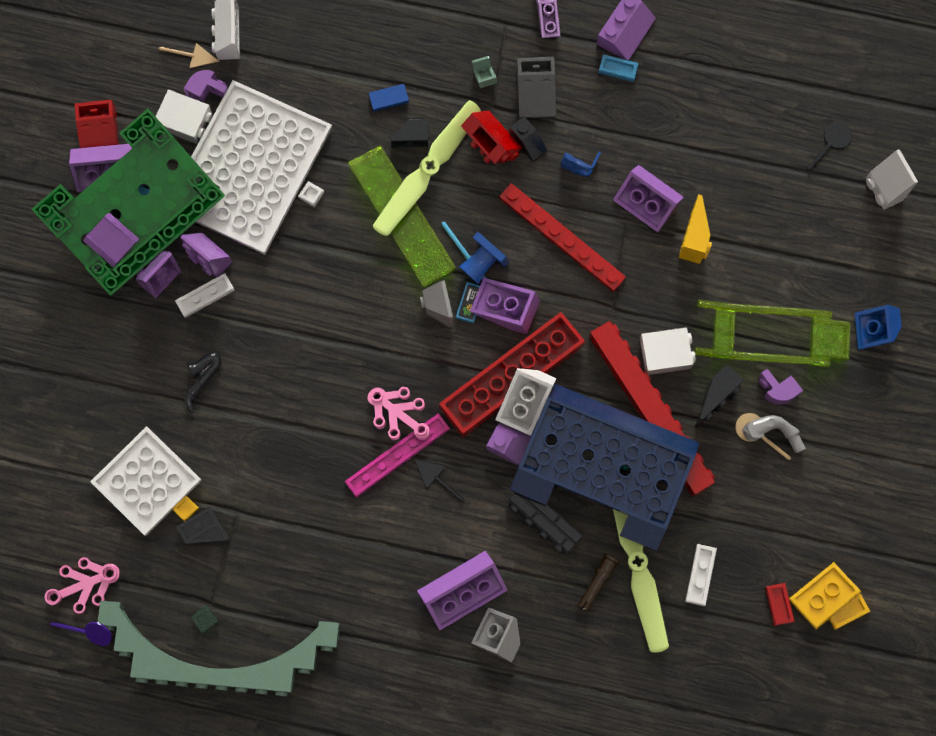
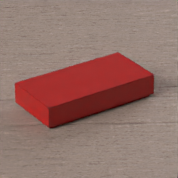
M786 584L766 586L765 590L774 626L795 622Z

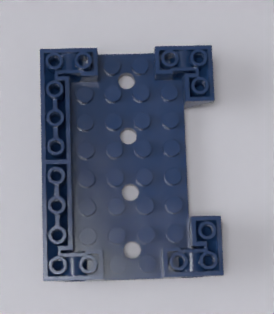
M554 383L520 462L510 491L547 505L554 485L628 515L620 536L657 551L693 464L699 442ZM554 436L557 439V443L550 446L546 443V438ZM584 451H591L594 457L592 460L586 461L582 453ZM621 466L629 467L630 474L628 476L620 474L619 468ZM664 481L667 484V490L659 491L656 487L657 482Z

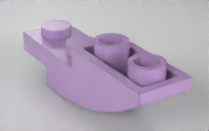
M536 0L542 38L560 37L557 0Z

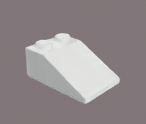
M896 150L866 177L868 188L873 190L876 202L882 206L883 210L902 202L918 182L900 150Z

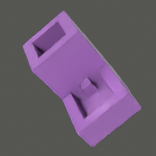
M210 70L196 72L190 77L184 87L186 96L200 102H204L209 92L223 98L228 90L227 85L223 81L217 80L215 72Z
M768 369L758 376L760 385L765 390H768L764 398L770 403L777 405L786 404L799 396L803 391L792 375L780 384Z

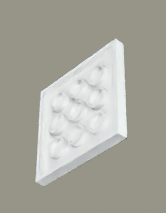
M146 426L90 482L135 527L147 536L202 480Z

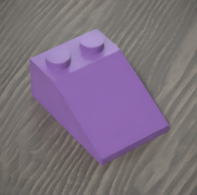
M162 251L150 261L146 269L143 268L139 271L136 280L141 287L156 299L177 277L181 270L170 252Z
M483 278L470 312L509 330L527 334L540 299L535 291Z

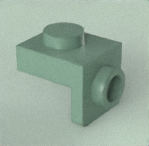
M489 56L472 61L473 73L480 88L497 83V77L491 67Z

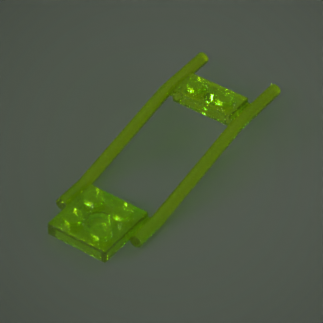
M697 300V307L716 309L713 349L695 347V355L826 367L830 366V359L846 361L849 359L850 322L831 320V311ZM735 312L812 317L811 357L733 352Z

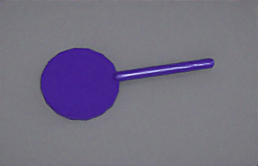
M55 622L50 623L54 627L85 633L90 641L99 646L109 645L112 641L111 632L107 627L98 622H90L84 629Z

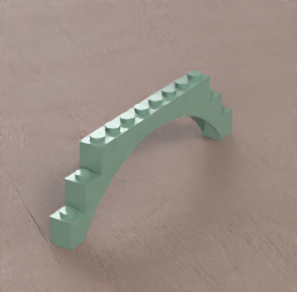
M100 601L98 623L103 624L109 631H115V628H117L114 651L119 652V656L131 657V653L133 654L130 677L136 678L135 682L148 683V680H156L155 684L168 685V681L176 682L175 686L187 687L188 683L196 684L195 688L207 689L208 685L216 686L215 690L227 691L228 687L236 688L235 692L247 693L248 689H254L256 694L267 695L268 691H275L277 696H287L288 693H293L295 669H298V673L310 674V670L315 671L318 647H321V651L333 652V648L338 649L340 624L319 621V626L305 640L284 654L266 662L232 669L196 666L166 654L148 641L128 618L123 610L124 604L121 602Z

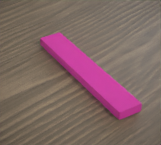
M439 413L424 423L430 430V435L427 439H417L413 431L345 481L356 498L450 430ZM420 428L418 430L419 433H423L425 431L424 428Z

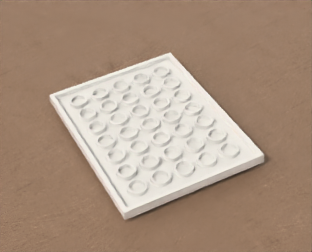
M233 80L191 156L225 194V197L195 223L265 255L326 141L332 125Z

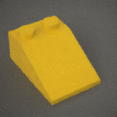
M698 194L678 258L700 264L702 259L707 258L712 243L709 242L710 231L703 197Z

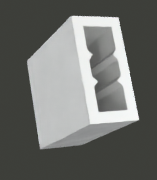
M168 90L156 118L172 135L197 144L205 132L206 123L211 121L212 111L206 103Z
M687 328L641 334L640 345L645 372L648 375L692 368L696 358L694 351L691 352L692 336L691 333H688Z

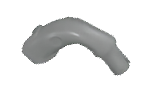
M771 415L755 419L746 424L742 429L745 438L749 441L764 437V434L772 429H780L785 439L788 438L795 454L806 449L798 434L799 430L780 416Z

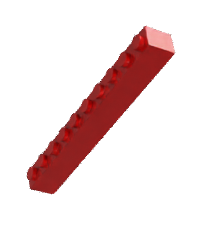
M608 321L591 331L589 338L641 419L684 436L681 431L683 430L681 424L671 416L672 411L667 404L664 405L660 399L662 398L661 393L657 388H653L650 383V376L640 368L641 363L636 356H632L629 351L631 350L629 344L619 336L620 331L618 327ZM698 452L684 484L692 497L715 483L713 473L710 469L705 468L703 465L704 460Z

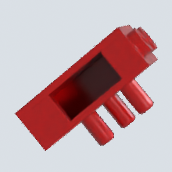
M489 110L471 113L461 125L473 139L470 143L471 147L476 149L479 146L481 148L480 154L486 155L484 157L486 163L493 161L494 164L514 161L519 156L518 152L523 148Z

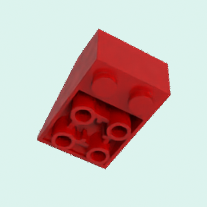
M112 100L75 103V119L80 148L119 145L117 111Z

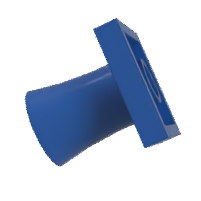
M477 232L473 238L480 248L461 264L459 268L479 284L495 261L504 268L510 262L501 251Z

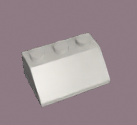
M216 0L215 8H212V19L215 20V25H212V36H215V42H212V52L216 53L218 60L240 59L239 7L237 0Z
M517 368L495 420L531 436L556 378L538 370Z

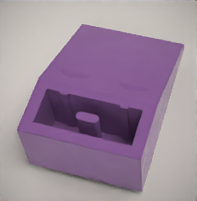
M203 233L181 236L182 246L186 249L185 252L189 255L188 258L195 264L199 263L203 267L202 270L208 276L219 277L232 263L230 256Z

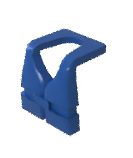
M598 152L592 166L565 153L560 167L565 170H571L574 174L587 177L591 174L601 152Z

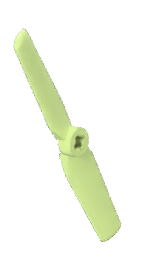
M469 100L432 143L428 156L421 161L419 169L405 178L373 224V228L378 233L388 236L426 191L430 177L438 172L440 165L450 159L467 134L461 125L471 113L481 112L476 103ZM429 163L432 164V169L430 170L426 168Z
M613 509L620 544L629 557L628 566L632 570L631 590L649 650L653 653L662 652L669 647L656 583L647 569V556L643 553V545L620 536L628 515ZM635 557H638L639 560H643V562L640 564V567H637V564L632 563L633 561H635Z

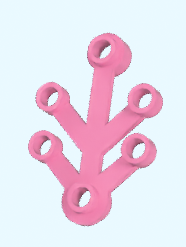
M401 387L399 391L385 392L381 388H374L369 392L368 401L375 408L373 423L377 429L385 427L386 422L382 412L383 406L389 412L390 429L388 435L390 439L397 440L400 438L401 434L397 423V418H399L414 430L417 439L425 440L430 435L429 427L424 423H417L403 412L409 410L422 411L425 408L424 400L416 398L413 402L392 404L388 401L398 398L407 400L410 397V391L407 387ZM407 391L408 393L406 396H402L401 392ZM376 394L381 395L379 399H374ZM421 402L422 406L416 407V403ZM378 420L383 421L381 425L376 424ZM420 428L425 429L423 433L418 432ZM393 431L398 432L396 436H391Z
M83 557L78 561V566L83 570L90 569L99 573L89 577L64 565L60 568V575L64 578L70 577L80 582L60 591L56 589L48 590L45 593V601L55 606L62 601V598L83 590L78 602L73 606L76 613L83 614L87 610L86 603L94 585L101 582L97 594L92 597V602L94 605L100 606V603L95 601L98 596H101L102 601H105L104 596L109 584L116 582L120 576L119 568L114 564L100 566ZM84 560L88 562L86 567L81 565ZM65 568L69 569V573L67 575L63 574V570ZM112 570L113 576L107 577V572ZM57 594L58 596L56 601H52L51 599L52 595ZM82 604L83 610L77 611V606Z

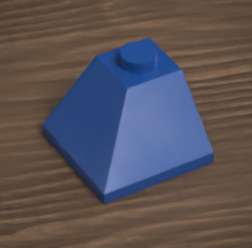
M884 305L856 312L855 323L858 350L893 343L902 327L900 308Z

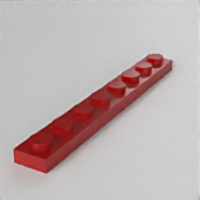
M512 183L499 196L502 202L612 292L625 280V275Z

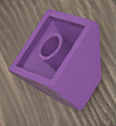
M500 422L494 430L486 450L519 466L531 436Z

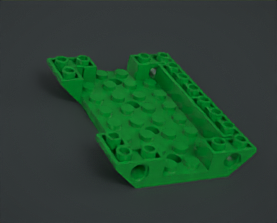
M148 108L119 133L132 149L83 192L74 198L60 184L31 209L85 266L84 268L110 296L225 197V194ZM175 159L178 162L176 170L168 169L167 162L169 160ZM140 185H148L150 192L147 195H141L138 190ZM118 209L121 212V217L118 220L137 236L139 241L113 267L89 245H84L81 237L84 234H89L111 210Z

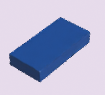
M404 84L369 93L373 112L409 103Z

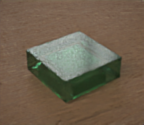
M208 605L191 616L201 633H205L219 622Z

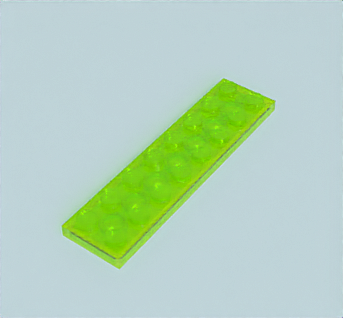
M381 145L348 163L379 216L403 183ZM415 203L390 234L422 287L425 288L455 271L456 267L417 203Z

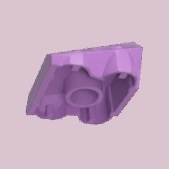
M108 213L83 241L110 265L115 267L139 241V238L117 218Z

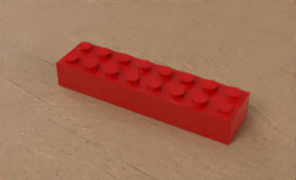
M560 312L440 402L439 408L462 438H464L500 410L517 368L538 370L548 374L583 348L585 340L563 313Z

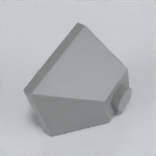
M445 280L422 290L423 297H420L421 307L426 308V313L444 325L453 327V315Z
M488 608L471 644L499 658L512 662L520 646L517 618Z

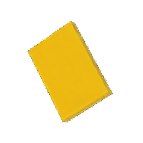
M833 562L790 597L789 601L817 630L856 598L861 591Z

